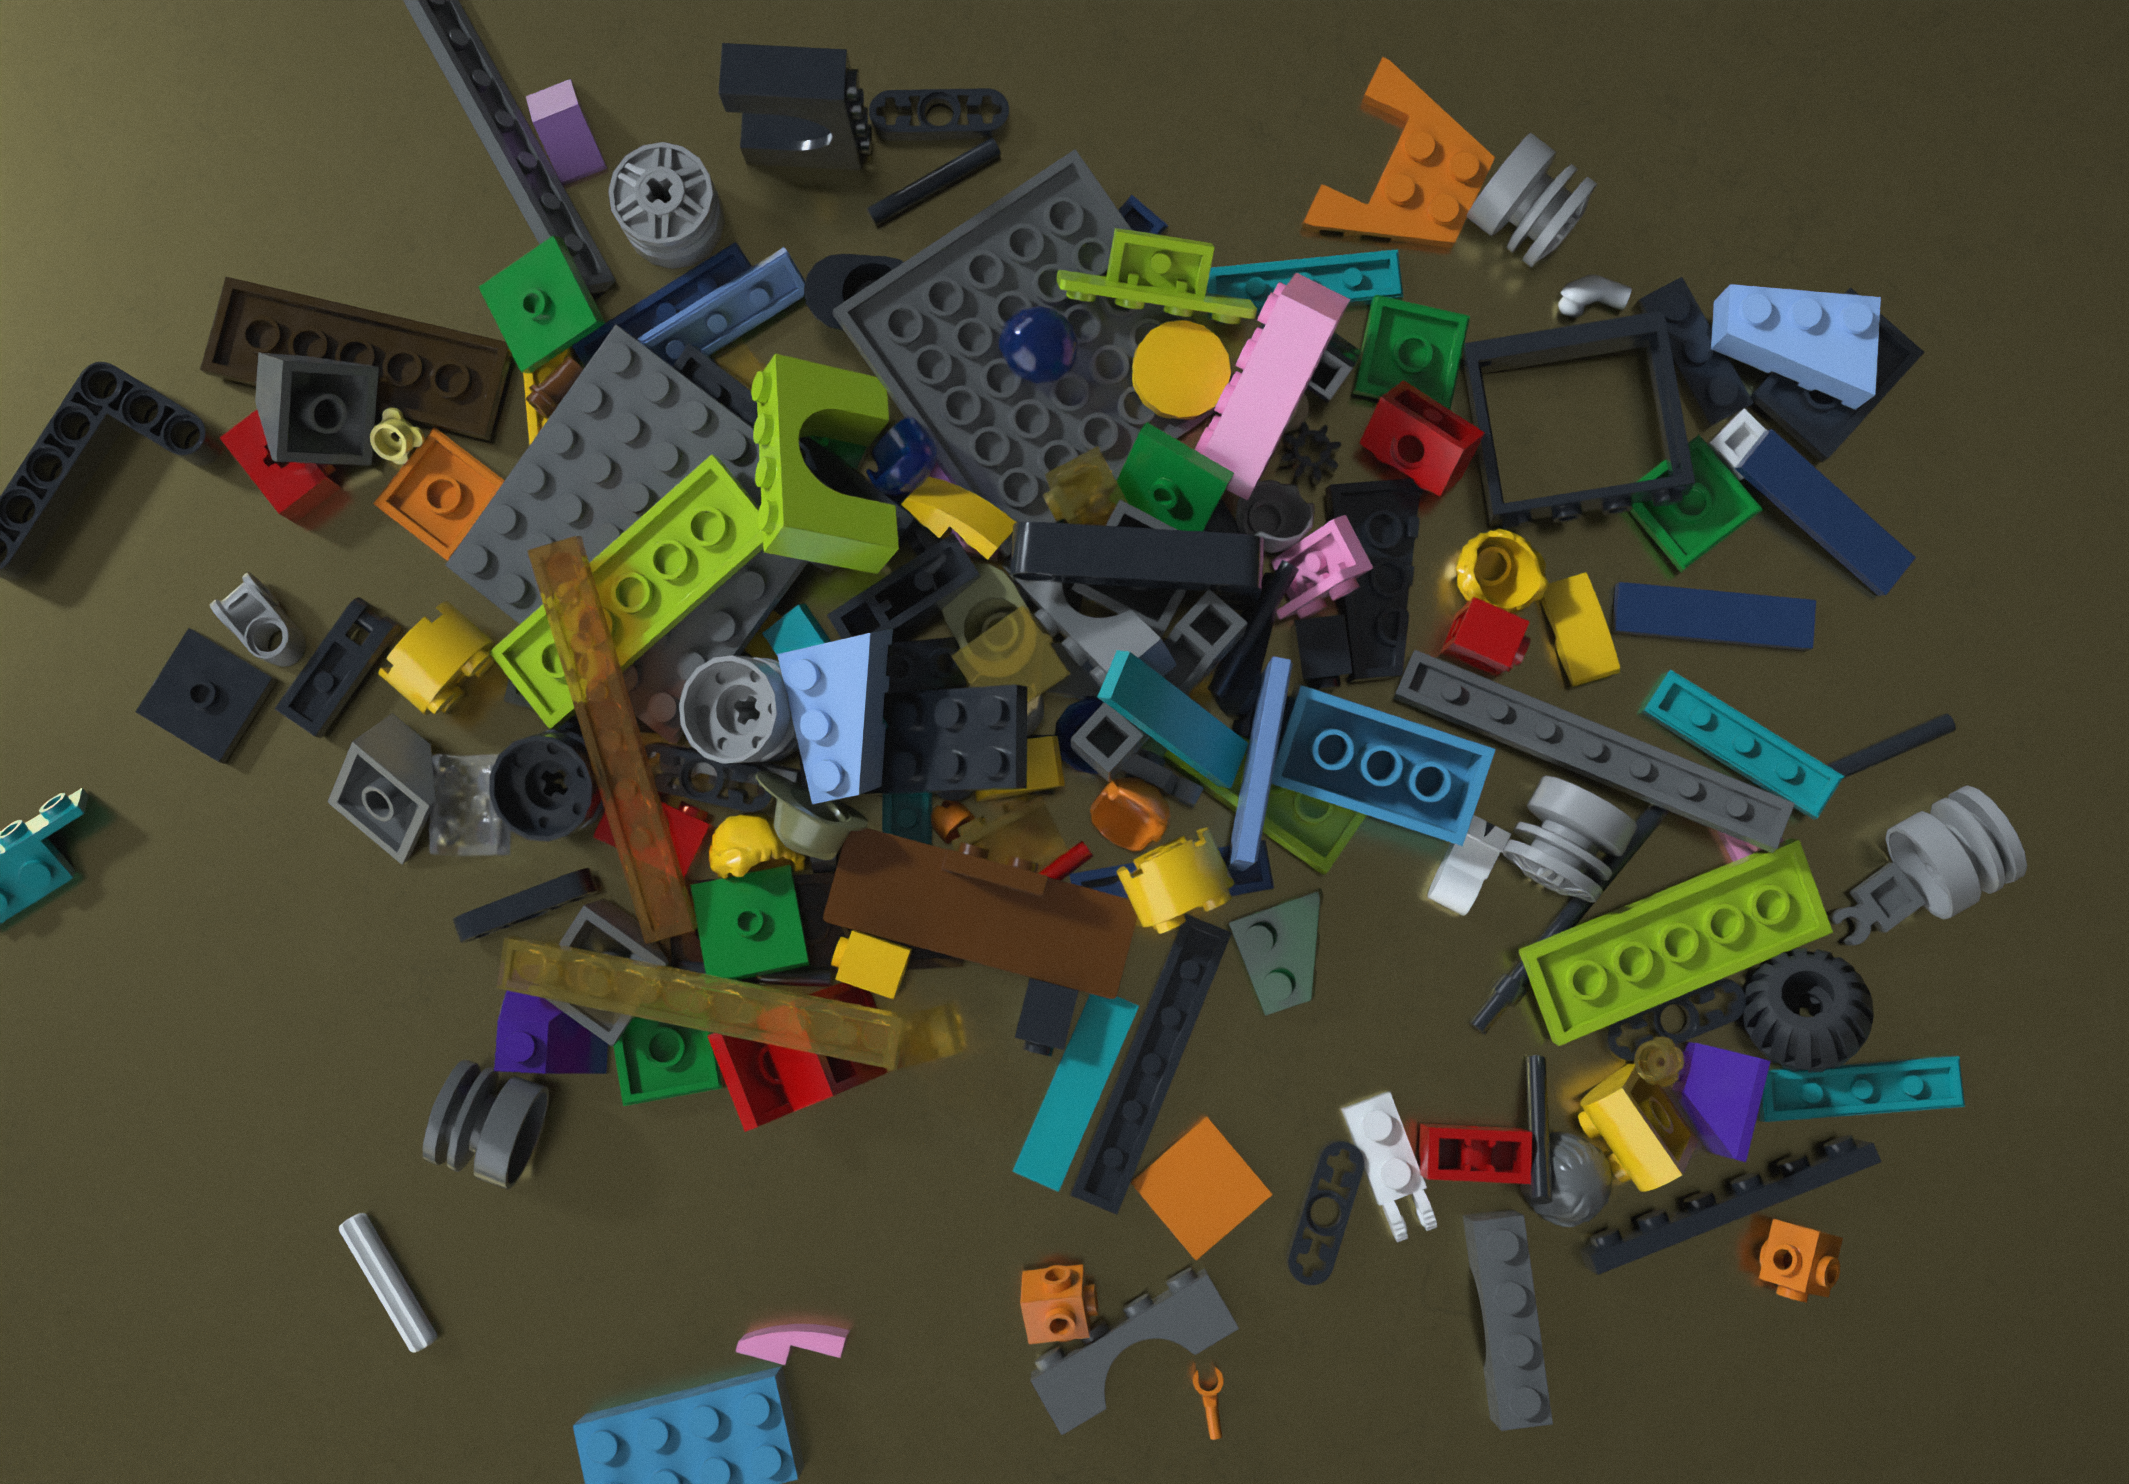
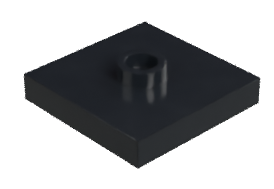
M188 628L135 712L217 762L225 764L278 679L198 631Z

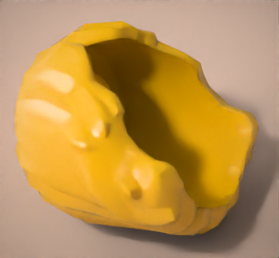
M1503 529L1490 530L1488 533H1480L1463 546L1456 561L1457 587L1467 601L1476 597L1515 614L1528 608L1532 602L1543 597L1549 585L1545 573L1546 563L1542 555L1531 546V542L1522 536Z
M759 811L744 812L727 817L712 835L709 848L710 867L712 871L718 874V877L723 879L732 876L743 877L748 871L756 872L785 865H791L795 872L802 871L805 868L806 858L804 855L787 848L777 836L774 828V819Z

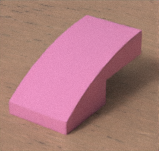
M817 1324L777 1325L745 1334L738 1341L736 1352L786 1365L791 1358L794 1346L841 1358L847 1345L850 1330Z

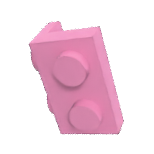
M1346 515L1331 520L1270 561L1275 571L1282 560L1299 569L1286 592L1290 602L1276 610V613L1280 620L1296 613L1300 620L1307 619L1327 608L1324 599L1328 596H1331L1334 601L1359 588L1360 586L1356 579L1373 569Z

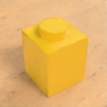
M852 930L849 939L841 936L836 946L831 962L832 966L839 968L835 980L895 999L913 949L868 933Z

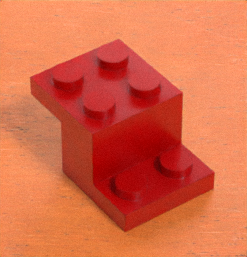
M844 982L800 997L757 1017L707 1036L745 1132L901 1068L871 992Z

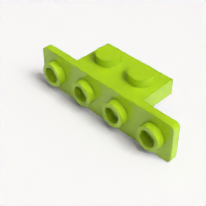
M1115 228L1106 277L1058 270L1056 280L1059 288L1067 290V297L1080 301L1093 302L1096 300V295L1116 298L1115 304L1131 309H1144L1145 303L1164 305V312L1183 317L1193 316V310L1212 313V319L1228 324H1240L1242 318L1255 319L1257 308L1249 299L1206 293L1215 248L1212 243Z

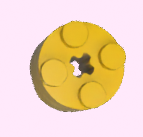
M445 601L435 607L443 615L433 623L424 616L387 656L386 659L393 667L380 668L378 672L384 680L424 715H428L431 712L436 715L440 711L444 714L448 713L465 694L460 688L461 684L474 674L477 677L482 676L495 662L489 653L493 648L494 641L449 601Z
M1207 827L1196 830L1200 839L1193 842V839L1187 841L1183 835L1135 858L1133 861L1137 869L1129 873L1128 869L1124 866L1116 871L1143 927L1153 926L1158 934H1161L1186 922L1183 913L1198 906L1203 907L1204 911H1209L1232 899L1228 889L1234 885V881Z

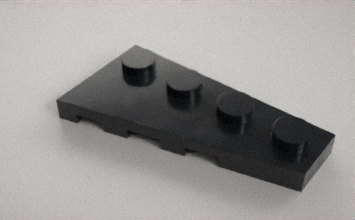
M1412 478L1330 484L1325 488L1329 522L1346 515L1373 566V569L1356 579L1360 586L1359 588L1339 598L1340 611L1345 616L1352 666L1349 682L1397 678L1403 675L1410 613L1407 611L1409 588L1413 586L1415 566H1412L1414 543L1419 533L1420 517L1417 516L1419 498L1423 494V489L1417 486Z

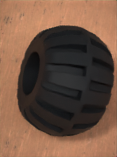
M1807 948L1792 949L1787 954L1783 952L1768 959L1765 964L1760 965L1749 980L1744 991L1746 1006L1742 1017L1752 1042L1773 1063L1778 1062L1783 1068L1796 1072L1799 1069L1808 1070V1073L1824 1072L1826 1068L1834 1069L1846 1063L1852 1056H1855L1867 1041L1872 1029L1874 1018L1873 1000L1867 985L1851 964L1842 957H1833L1831 952L1820 949L1811 952L1807 951ZM1808 1007L1810 1014L1814 1017L1800 1016V1008Z

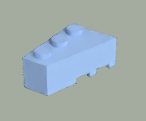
M1730 284L1714 301L1711 349L1764 372L1770 373L1773 371L1799 382L1798 386L1809 391L1816 389L1842 400L1841 404L1856 410L1875 396L1881 297Z
M893 628L777 654L812 804L856 796L881 787L886 723H882L884 693L888 692L889 676H886L888 645L892 644Z

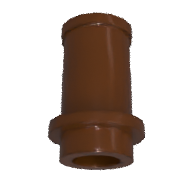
M565 356L563 361L538 386L532 384L529 387L531 393L526 397L527 402L541 416L549 419L584 369L571 357Z

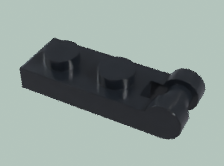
M361 597L355 598L346 607L277 704L275 710L313 736L322 738L380 654L396 639L401 625L389 616L381 618L372 612L373 606ZM360 627L370 633L362 645L351 639L352 635Z

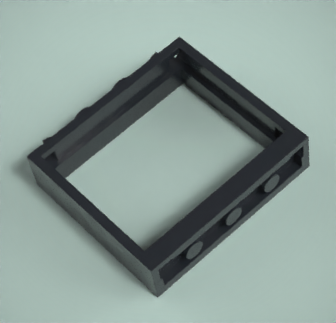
M1664 310L1464 343L1462 361L1474 426L1485 432L1477 450L1490 526L1503 524L1504 530H1517L1531 526L1533 524L1532 519L1551 516L1553 522H1568L1583 517V511L1602 509L1603 514L1606 515L1618 514L1633 509L1634 503L1652 501L1655 507L1669 506L1683 501V496L1688 495L1695 484ZM1646 347L1669 477L1504 503L1482 374Z

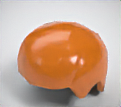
M1123 777L1112 780L1102 789L1090 807L1091 821L1100 834L1115 845L1134 852L1144 850L1151 841L1158 842L1170 825L1171 811L1168 802L1156 786L1138 777Z

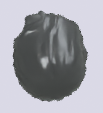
M1561 1131L1549 1133L1553 1201L1543 1205L1533 1203L1531 1201V1184H1521V1193L1537 1214H1540L1544 1220L1550 1221L1555 1225L1575 1227L1583 1222H1589L1608 1203L1610 1195H1612L1613 1176L1610 1173L1609 1160L1601 1149L1595 1147L1583 1137H1577Z

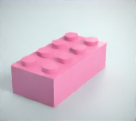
M1298 273L1293 276L1287 285L1279 282L1274 292H1271L1257 319V321L1265 324L1264 329L1257 327L1252 338H1249L1235 365L1243 369V372H1235L1230 383H1227L1214 409V411L1222 414V416L1215 414L1209 427L1205 428L1195 448L1197 452L1234 473L1226 490L1246 500H1249L1263 476L1350 301L1349 298Z

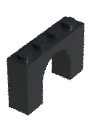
M722 43L718 94L726 112L742 113L740 149L746 164L862 170V155L871 154L872 125L868 124V108L864 106L863 88H859V69L851 68L847 49Z

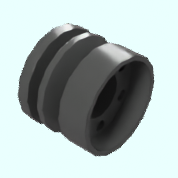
M467 1059L460 1061L449 1074L432 1107L423 1142V1158L427 1162L438 1166L447 1160L448 1168L459 1172L466 1167L475 1154L474 1176L478 1180L509 1190L523 1174L539 1139L549 1103L548 1088L514 1076L509 1079L498 1094V1071L488 1067L481 1072V1067L478 1063Z

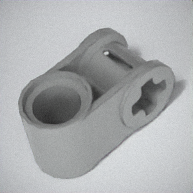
M247 572L243 575V583L222 601L215 599L210 603V608L215 615L239 638L255 657L276 666L286 667L298 662L303 656L306 643L302 631L279 606L278 600L271 591L252 573ZM281 630L282 642L277 649L270 652L268 649L269 639L273 633Z

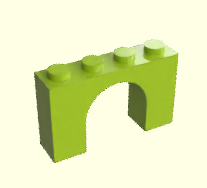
M775 353L764 371L757 372L751 391L752 400L757 402L758 412L754 425L753 439L756 444H759L760 460L756 468L755 483L757 487H761L762 503L758 511L757 527L759 531H763L764 553L878 574L899 549L896 505L844 495L824 485L806 466L800 452L799 438L820 436L869 447L889 421L887 390L875 376Z

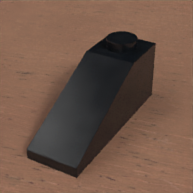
M952 533L827 614L841 639L893 628L892 643L904 642L980 578L981 575L955 534Z

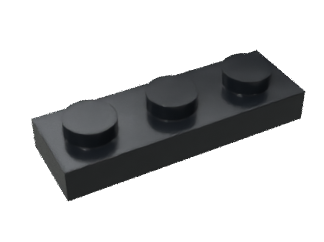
M1683 277L1653 291L1636 302L1635 305L1640 314L1664 310L1676 378L1706 430L1754 404L1728 356L1711 349L1712 328Z

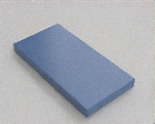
M1273 656L1261 673L1260 692L1256 700L1226 865L1228 869L1244 871L1257 862L1293 665L1290 659Z

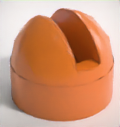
M944 800L942 806L937 805L931 813V825L946 844L961 837L975 820V816L970 810L957 800Z

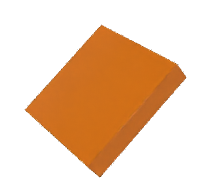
M434 427L424 439V443L415 450L373 504L448 561L505 480Z
M1207 1116L1201 1119L1130 1182L1196 1261L1273 1195Z

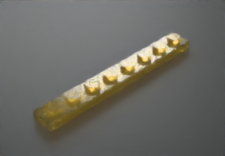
M513 935L504 938L497 982L498 989L893 1070L899 1065L907 1018L906 1014Z

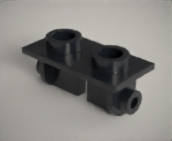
M955 637L894 642L888 645L886 676H889L888 692L884 694L967 685L964 653Z

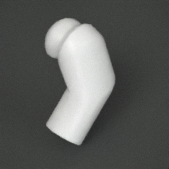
M1596 274L1587 275L1565 285L1561 291L1563 297L1559 301L1558 307L1563 314L1574 318L1583 314L1585 305L1596 301L1623 311L1629 300L1632 287Z

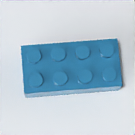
M1295 683L1282 720L1271 784L1463 846L1496 749Z
M782 1366L588 1413L573 1425L585 1484H782L798 1480L805 1467Z

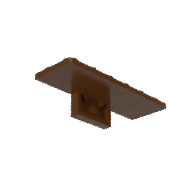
M870 828L849 833L842 847L823 916L825 922L1101 997L1116 998L1138 918L1130 899L1038 874L1039 863L1009 856L1007 865L987 860L990 850L960 842L957 852Z

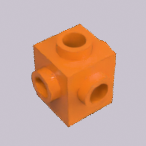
M1773 1219L1769 1237L1763 1244L1760 1252L1761 1271L1759 1279L1778 1284L1776 1294L1807 1303L1809 1294L1829 1298L1831 1288L1836 1284L1840 1275L1838 1257L1843 1238L1798 1224Z
M1083 1264L1072 1266L1054 1265L1045 1269L1023 1271L1020 1304L1028 1343L1069 1342L1074 1339L1090 1338V1316H1097L1099 1314L1096 1285H1087Z

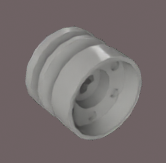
M1531 132L1495 173L1468 211L1466 217L1490 236H1493L1508 222H1511L1517 228L1508 242L1507 249L1514 252L1529 236L1535 242L1522 260L1530 267H1533L1541 258L1556 250L1586 212L1590 196L1598 184L1587 176L1572 194L1566 189L1578 171V168L1572 164L1564 169L1555 179L1550 177L1547 172L1557 152Z
M660 142L643 145L629 153L614 170L608 190L611 211L637 254L653 265L670 269L692 266L709 256L721 239L725 218L722 201L715 189L710 174L699 157L683 146ZM663 194L667 198L671 197V200L664 203L660 199L656 200V198Z
M745 656L716 657L697 667L684 684L679 703L681 727L690 745L703 757L722 764L763 763L780 761L796 752L799 748L779 661L771 658H750Z
M1544 776L1539 781L1526 805L1529 811L1543 824L1540 827L1524 822L1516 823L1513 829L1514 832L1529 845L1511 839L1508 840L1502 854L1520 867L1526 876L1542 886L1565 896H1574L1591 903L1597 902L1603 891L1597 883L1586 875L1603 881L1609 880L1612 875L1611 869L1596 857L1597 852L1616 857L1622 856L1638 828L1637 824L1626 813L1595 794L1564 780Z
M1968 785L1949 794V798L1945 797L1933 803L1930 814L1924 811L1918 812L1887 829L1886 843L1892 861L1897 863L1926 903L1923 906L1933 915L1943 920L1951 918L1979 902L1981 891L1988 894L1996 892L2003 888L2004 883H2011L2023 877L2027 869L2025 851L2016 831L2005 814L1983 792Z

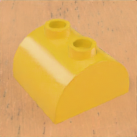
M1642 1058L1632 1061L1607 1077L1581 1100L1580 1105L1584 1111L1578 1115L1580 1125L1592 1140L1600 1137L1604 1138L1613 1152L1607 1158L1610 1169L1619 1181L1625 1183L1632 1179L1639 1191L1645 1192L1661 1187L1683 1175L1699 1140Z

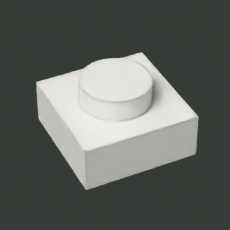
M1744 408L1707 444L1740 481L1744 477L1734 468L1763 432L1767 430Z

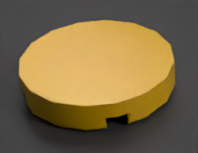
M1187 320L1165 322L1151 330L1136 348L1132 361L1133 387L1142 403L1158 416L1168 419H1196L1212 410L1216 406L1225 386L1229 383L1231 375L1229 355L1219 337L1204 325Z

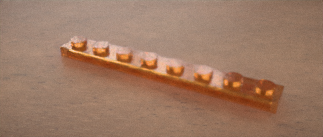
M574 536L527 550L645 944L694 931L698 928L582 537Z

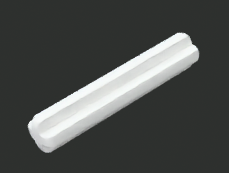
M359 1213L344 1221L339 1226L341 1235L409 1350L413 1353L419 1352L437 1339V1333L367 1215Z

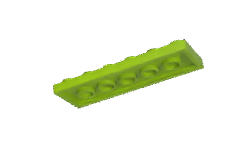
M711 454L489 652L547 727L551 730L559 729L764 549L763 531H759L757 527V516L760 507L721 459Z
M1790 838L1780 842L1778 848L1773 853L1763 849L1526 946L1518 951L1552 1042L1560 1046L1771 959L1783 952L1829 935L1833 931L1799 839Z

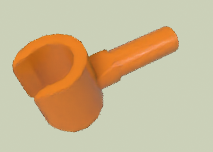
M1216 1367L1217 1385L1213 1390L1205 1391L1199 1386L1198 1370L1193 1375V1386L1203 1396L1209 1435L1212 1440L1223 1437L1217 1393L1223 1387L1224 1378Z

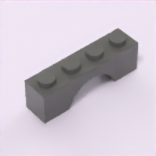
M1011 557L1001 564L1015 584L1027 607L1033 605L1038 610L1033 615L1051 637L1060 633L1065 638L1061 644L1078 665L1082 666L1088 661L1094 667L1090 674L1100 687L1103 685L1117 650L1130 651L1162 677L1177 665L1162 639L1132 610L1106 618L1082 615L1079 612L1082 595L1072 590L1074 583L1015 579L1010 576Z
M1210 589L1175 625L1164 642L1177 664L1164 678L1187 696L1244 636L1247 622ZM1104 702L1071 738V749L1109 782L1151 736Z
M1513 1209L1463 1215L1469 1265L1476 1282L1484 1322L1486 1341L1484 1376L1490 1419L1501 1431L1552 1425L1553 1421L1524 1215Z
M1192 1267L1180 1272L1166 1282L1169 1288L1166 1292L1154 1299H1151L1149 1294L1135 1299L1122 1309L1126 1316L1109 1326L1105 1320L1099 1321L1090 1326V1338L1080 1339L1081 1343L1066 1352L1063 1351L1061 1346H1058L1035 1361L1037 1369L1031 1372L1030 1381L1061 1435L1106 1409L1104 1390L1108 1370L1115 1358L1130 1345L1146 1339H1166L1182 1345L1196 1355L1239 1329L1205 1268L1197 1273L1194 1272Z

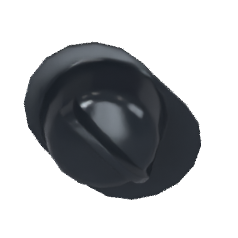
M829 255L816 262L807 274L804 286L806 304L814 317L829 328L844 331L833 316V309L904 262L887 256Z

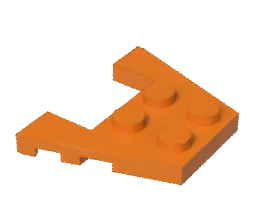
M1382 57L1362 102L1405 121L1407 124L1369 204L1362 203L1321 184L1303 222L1302 229L1311 232H1320V230L1344 232V236L1361 237L1362 235L1391 238V241L1452 248L1495 157L1389 59Z

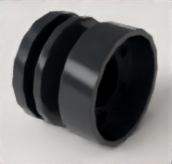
M561 726L559 729H550L514 741L501 752L490 772L489 796L496 815L510 831L527 840L549 842L593 824L603 816L618 785L619 771L612 752L598 736L580 727ZM560 771H564L567 775L563 781L564 784L567 786L566 788H563L560 785V782L563 778L562 775L559 773Z

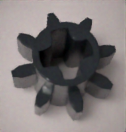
M1302 422L1297 439L1292 435L1286 434L1282 443L1292 451L1283 455L1279 463L1282 466L1291 465L1295 471L1293 482L1296 483L1301 476L1311 477L1312 482L1316 486L1321 481V471L1323 468L1332 473H1335L1338 468V463L1329 458V456L1339 451L1341 442L1335 441L1330 443L1326 436L1328 431L1326 424L1317 431L1309 430L1307 423ZM1304 445H1309L1312 452L1320 451L1316 463H1311L1309 456H1300Z

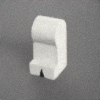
M1473 815L1463 846L1450 842L1427 897L1465 916L1477 898L1483 881L1487 879L1499 853L1503 852L1511 833Z

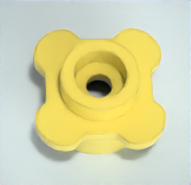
M390 407L383 411V420L378 425H374L370 433V442L372 448L380 457L402 465L410 458L412 449L420 447L424 443V434L420 428L413 427L409 421L405 420L399 409ZM393 432L397 433L400 439L396 438Z

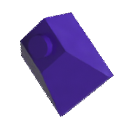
M513 969L498 1017L494 1071L543 1074H608L610 1045L531 989V986L542 970Z
M1683 1042L1681 1050L1676 1049L1673 1053L1669 1065V1078L1673 1079L1671 1091L1707 1152L1746 1162L1771 1061L1699 1043Z

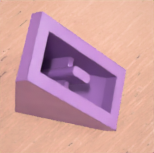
M571 79L526 96L533 125L562 186L607 169Z

